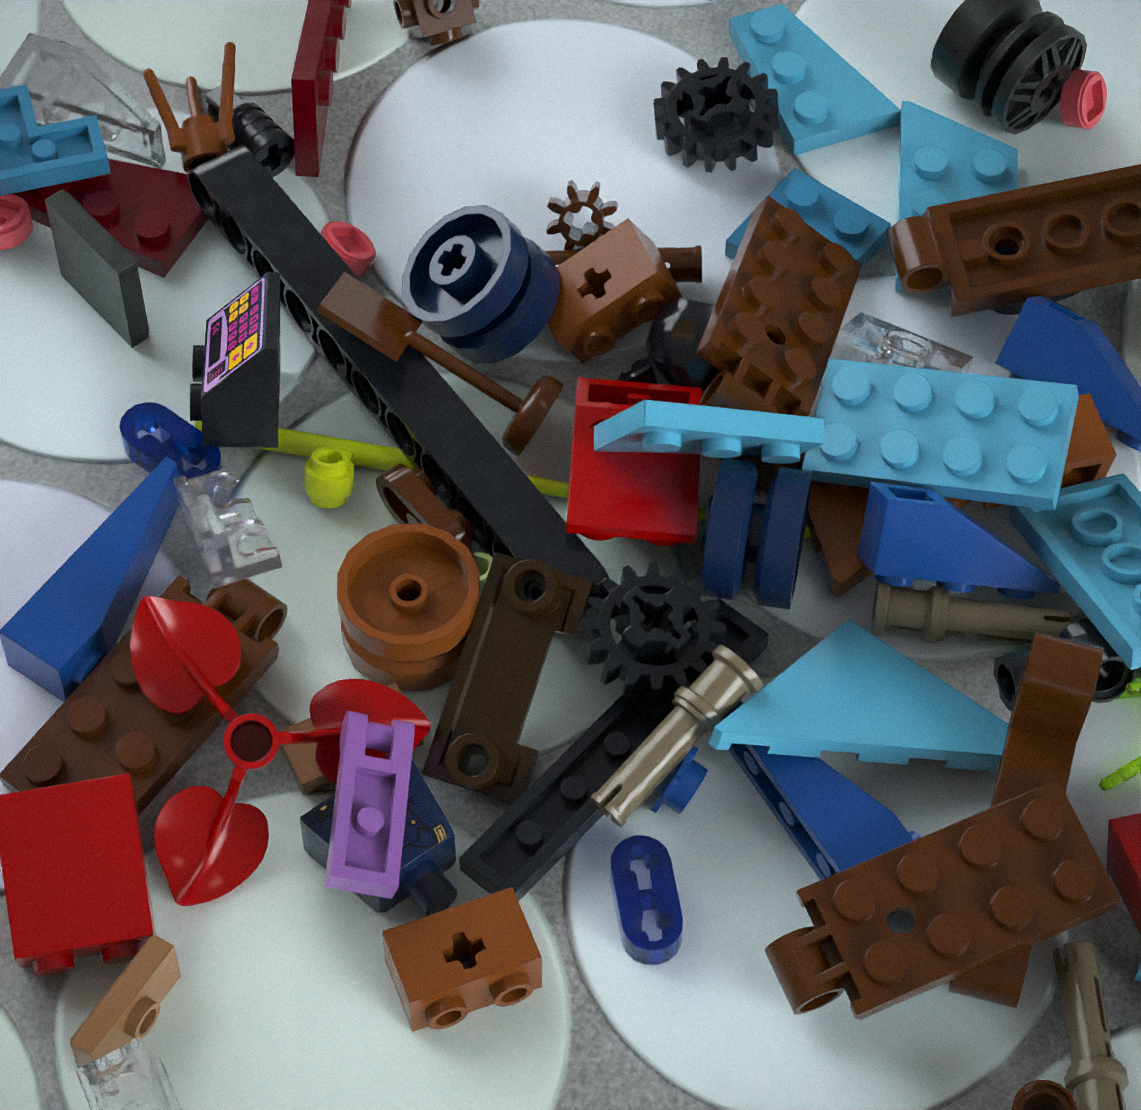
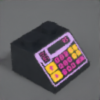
M267 272L206 320L205 345H193L192 378L193 382H202V384H190V421H202V447L278 448L281 371L280 272Z

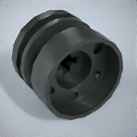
M965 0L954 11L942 29L932 52L930 67L934 76L961 98L974 99L978 111L984 116L992 117L994 123L1007 133L1018 134L1030 129L1045 118L1060 102V94L1064 83L1070 78L1071 73L1075 69H1081L1087 43L1085 36L1076 28L1064 24L1060 16L1049 11L1043 12L1039 0Z

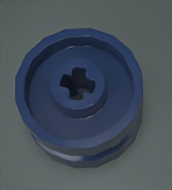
M487 205L465 206L441 218L424 233L412 250L402 275V299L410 314L420 320L428 329L439 334L442 340L459 355L475 364L497 363L523 350L538 337L551 318L560 294L559 271L551 257L534 241L524 237L520 229L503 213Z
M722 458L714 496H710L701 545V554H704L701 581L705 583V588L702 596L733 600L742 591L748 563L756 564L753 595L757 604L790 610L806 528L813 471L779 467L772 475L766 504L758 503L761 473L756 462Z

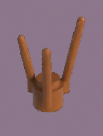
M227 42L224 46L219 122H216L213 116L203 114L197 80L195 77L189 76L186 78L185 83L191 117L184 120L181 125L182 128H179L154 71L150 68L143 71V77L150 90V95L166 128L170 150L181 154L183 169L186 173L228 152L227 145L235 141L232 114L236 46L233 42Z

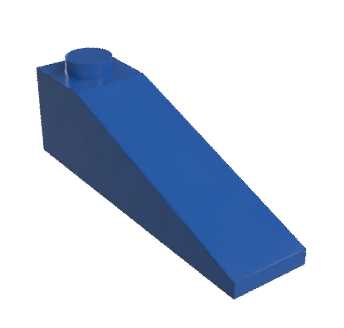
M166 456L0 629V639L8 666L63 702L112 650L119 639L183 498L177 463Z
M740 701L727 716H729L732 712H734L744 703ZM731 743L728 751L820 880L921 837L915 831L908 832L891 810L820 758L767 754L768 746Z

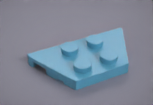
M902 101L899 132L897 222L912 216H923L927 207L1018 189V149L911 101ZM1001 246L995 252L1003 255L1016 249L1012 246ZM896 269L895 291H905L901 286Z

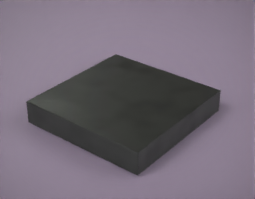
M62 189L47 198L45 202L61 276L131 348L149 338V327L137 261L68 192Z

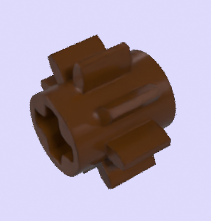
M570 180L567 185L568 197L565 201L550 197L547 207L552 212L560 214L559 219L553 220L547 225L546 232L549 235L561 233L566 240L564 250H573L574 245L588 246L597 240L600 234L604 235L615 227L612 223L604 220L606 216L612 215L617 211L618 203L617 201L605 203L599 197L600 182L596 181L589 191L578 190L577 184ZM582 206L588 207L592 210V222L587 221L582 229L573 226L574 215L572 213L577 214Z

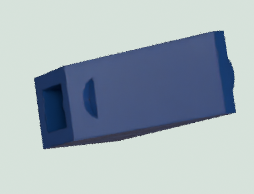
M1046 296L1028 297L995 364L1011 372L1008 378L1077 385L1079 395L1091 394L1101 420L1118 429L1115 438L1128 447L1141 452V387L1099 325Z
M871 482L857 556L875 575L876 580L901 587L912 586L914 579L936 581V585L943 587L945 590L958 593H971L974 591L975 585L997 587L999 593L1017 599H1033L1035 592L1058 594L1060 584L1040 565L933 489Z

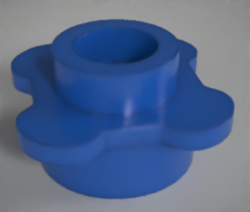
M694 746L654 789L660 794L650 808L652 812L656 813L661 805L664 804L680 814L687 806L708 772V769L693 760L699 748Z

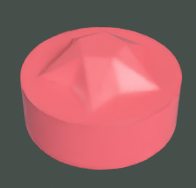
M1075 69L1071 73L1070 78L1064 83L1060 94V114L1066 126L1091 129L1100 121L1106 106L1107 88L1105 80L1099 72Z
M13 194L0 196V250H6L23 243L33 230V221L27 202Z
M340 221L327 223L320 232L358 278L366 273L376 257V250L372 241L364 232L351 224Z

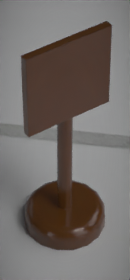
M346 272L341 275L316 310L395 362H397L407 345L514 412L515 414L507 425L501 440L503 447L517 457L522 453L539 428L564 386V383L555 377L544 375L534 383L524 400H522L417 333L416 331L422 324L420 320Z

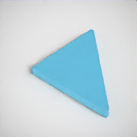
M848 619L714 727L708 744L716 750H729L731 743L768 746L767 754L815 758L819 757L821 750L857 753L856 761L907 765L910 758L944 760V768L994 772L997 765H1000L1009 724Z

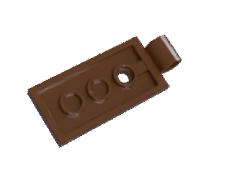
M1141 164L927 207L923 216H912L898 221L889 229L887 238L903 290L912 294H924L934 291L941 286L948 285L951 292V297L948 299V308L951 317L1023 303L1026 302L1028 297H1052L1141 279ZM1001 246H1012L1018 252L1013 255H1001L995 251Z
M769 195L753 211L696 351V354L721 371L708 385L697 405L809 416L862 264L855 260L843 246L832 243L805 223L796 211L782 206Z
M230 570L223 574L213 585L206 601L203 603L190 594L191 586L189 581L179 575L159 598L199 603L213 608L224 615L237 631L241 642L239 668L229 682L214 687L233 709L277 660L279 647L277 642L272 639L279 632L286 619L287 605L237 570ZM130 629L0 772V780L8 790L18 792L129 773L134 785L139 816L224 718L208 701L205 695L193 709L182 714L167 712L153 704L142 692L133 671Z
M1058 779L797 890V899L801 907H805L814 926L800 928L781 936L770 943L764 952L795 1015L819 1009L837 999L845 990L855 1019L861 1020L1110 912L1118 907L1121 899ZM895 911H905L913 918L914 927L907 933H896L891 930L887 923L888 916Z

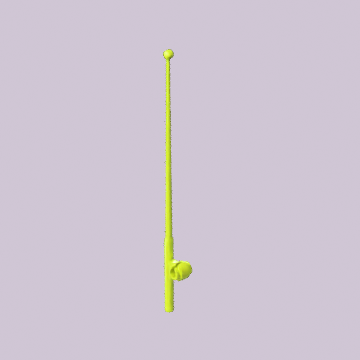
M202 421L195 422L194 436L196 438H202ZM280 427L278 429V448L253 447L310 457L305 462L304 490L309 495L312 504L325 509L338 508L344 505L347 497L353 492L354 465L383 471L389 470L398 463L404 464L411 470L415 468L399 448ZM526 475L541 494L568 498L569 483ZM698 507L697 520L705 521L707 508ZM809 527L805 528L804 538L810 539Z

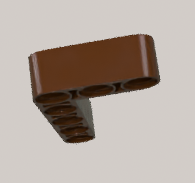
M1039 632L1034 633L1016 692L990 808L1058 779L1066 793L1076 743L1094 696L1104 648ZM1032 945L951 980L948 991L1017 1008Z

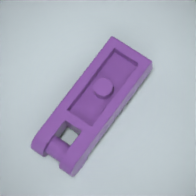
M352 711L346 712L340 734V759L324 887L392 899L399 885L415 732L414 723L393 719L391 725L369 722L367 714ZM365 748L385 752L386 759L365 756Z

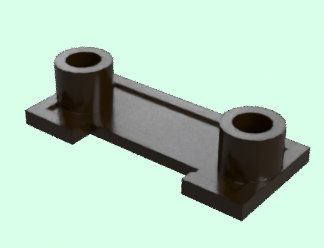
M495 552L422 775L512 804L527 790L540 751L518 743L554 633L558 632L577 638L586 611L587 601L594 587L593 581L551 569L540 560H521ZM539 582L542 584L543 593L539 598L530 599L526 596V588L530 583ZM476 754H482L486 759V766L480 772H473L469 768V760Z

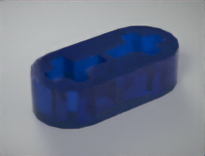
M152 402L136 404L122 416L119 426L125 454L133 462L151 473L166 456L177 463L181 492L185 497L198 498L206 496L219 487L224 475L219 447H202V432L167 407ZM159 429L161 441L150 434ZM141 430L150 433L140 439L138 437V432ZM182 458L195 466L205 461L206 468L201 470L193 466L184 471Z
M635 835L621 841L611 855L610 884L621 942L625 952L633 960L644 965H659L673 958L682 944L683 916L672 861L667 848L657 839L649 836ZM643 860L646 869H650L649 889L639 890L637 876L631 870V861ZM653 910L658 929H662L660 940L649 941L646 931H642L643 911Z

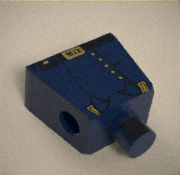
M412 760L398 889L392 899L353 893L378 913L387 912L407 897H410L423 914L428 916L448 909L457 898V889L443 874L456 862L455 835ZM335 794L299 817L304 850L324 869L327 868Z

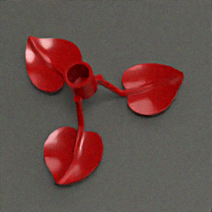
M145 596L137 607L131 629L130 650L133 671L142 692L157 707L173 714H182L190 711L205 695L208 701L229 724L224 733L223 745L228 758L235 765L224 798L210 787L192 786L171 796L162 806L157 816L154 828L156 854L168 880L173 899L180 906L198 905L224 896L248 879L263 860L269 840L267 818L259 808L250 804L235 802L247 770H259L269 765L275 758L280 745L317 743L315 751L317 767L329 781L337 784L340 734L347 711L367 714L369 722L391 725L393 719L414 723L413 751L430 731L431 724L428 718L407 697L385 685L364 679L349 678L338 680L326 685L313 696L309 707L310 718L316 729L313 731L277 732L274 724L265 716L255 713L239 716L214 688L229 682L235 676L240 665L241 642L232 623L215 609L199 603ZM365 748V756L386 759L385 752Z

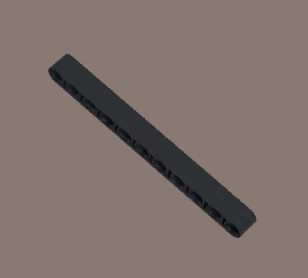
M240 145L188 171L187 179L190 190L203 213L258 279L267 272H280V306L411 464L425 473L431 481L436 494L450 511L456 509L465 516L474 531L475 541L484 552L494 557L495 552L521 560H540L551 569L593 581L594 587L590 597H598L601 581L605 577L610 579L604 567L576 534L566 533V522L427 358L407 345L397 362H395L316 311L344 272L357 280L359 278L256 157L245 146ZM532 582L526 588V596L530 599L539 598L543 593V586L539 582Z

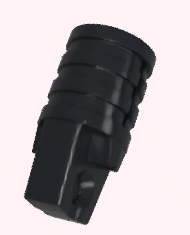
M221 85L205 94V99L208 103V115L213 116L216 122H219ZM234 93L232 124L235 141L228 144L227 148L232 150L240 145L245 146L272 177L277 176L287 168L295 155L294 139L275 123L259 105L253 101L247 103Z

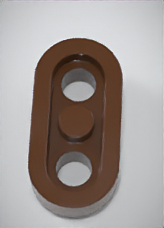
M398 463L376 478L379 496L389 513L399 524L423 523L448 531L468 547L471 555L473 554L471 543L475 540V534L470 523L460 511L456 509L449 511L436 497L435 489L423 471L419 468L411 470L404 464Z

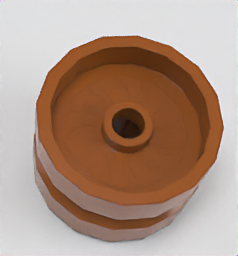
M423 523L393 524L367 534L347 552L337 573V602L341 617L342 640L353 666L369 680L387 686L396 682L400 691L428 690L453 680L480 599L479 569L468 547L448 531Z

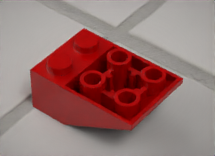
M577 377L570 453L566 533L581 534L585 538L596 541L610 540L614 537L644 539L657 546L696 543L700 454L594 451V426L643 400L697 405L702 396V388Z

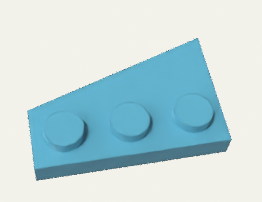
M783 4L730 18L729 35L743 62L750 63L751 77L765 73L768 76V89H776L778 92L779 130L793 156L899 126L901 109Z
M643 400L594 426V451L702 454L711 458L761 455V461L788 464L800 461V454L824 444V418L654 400Z

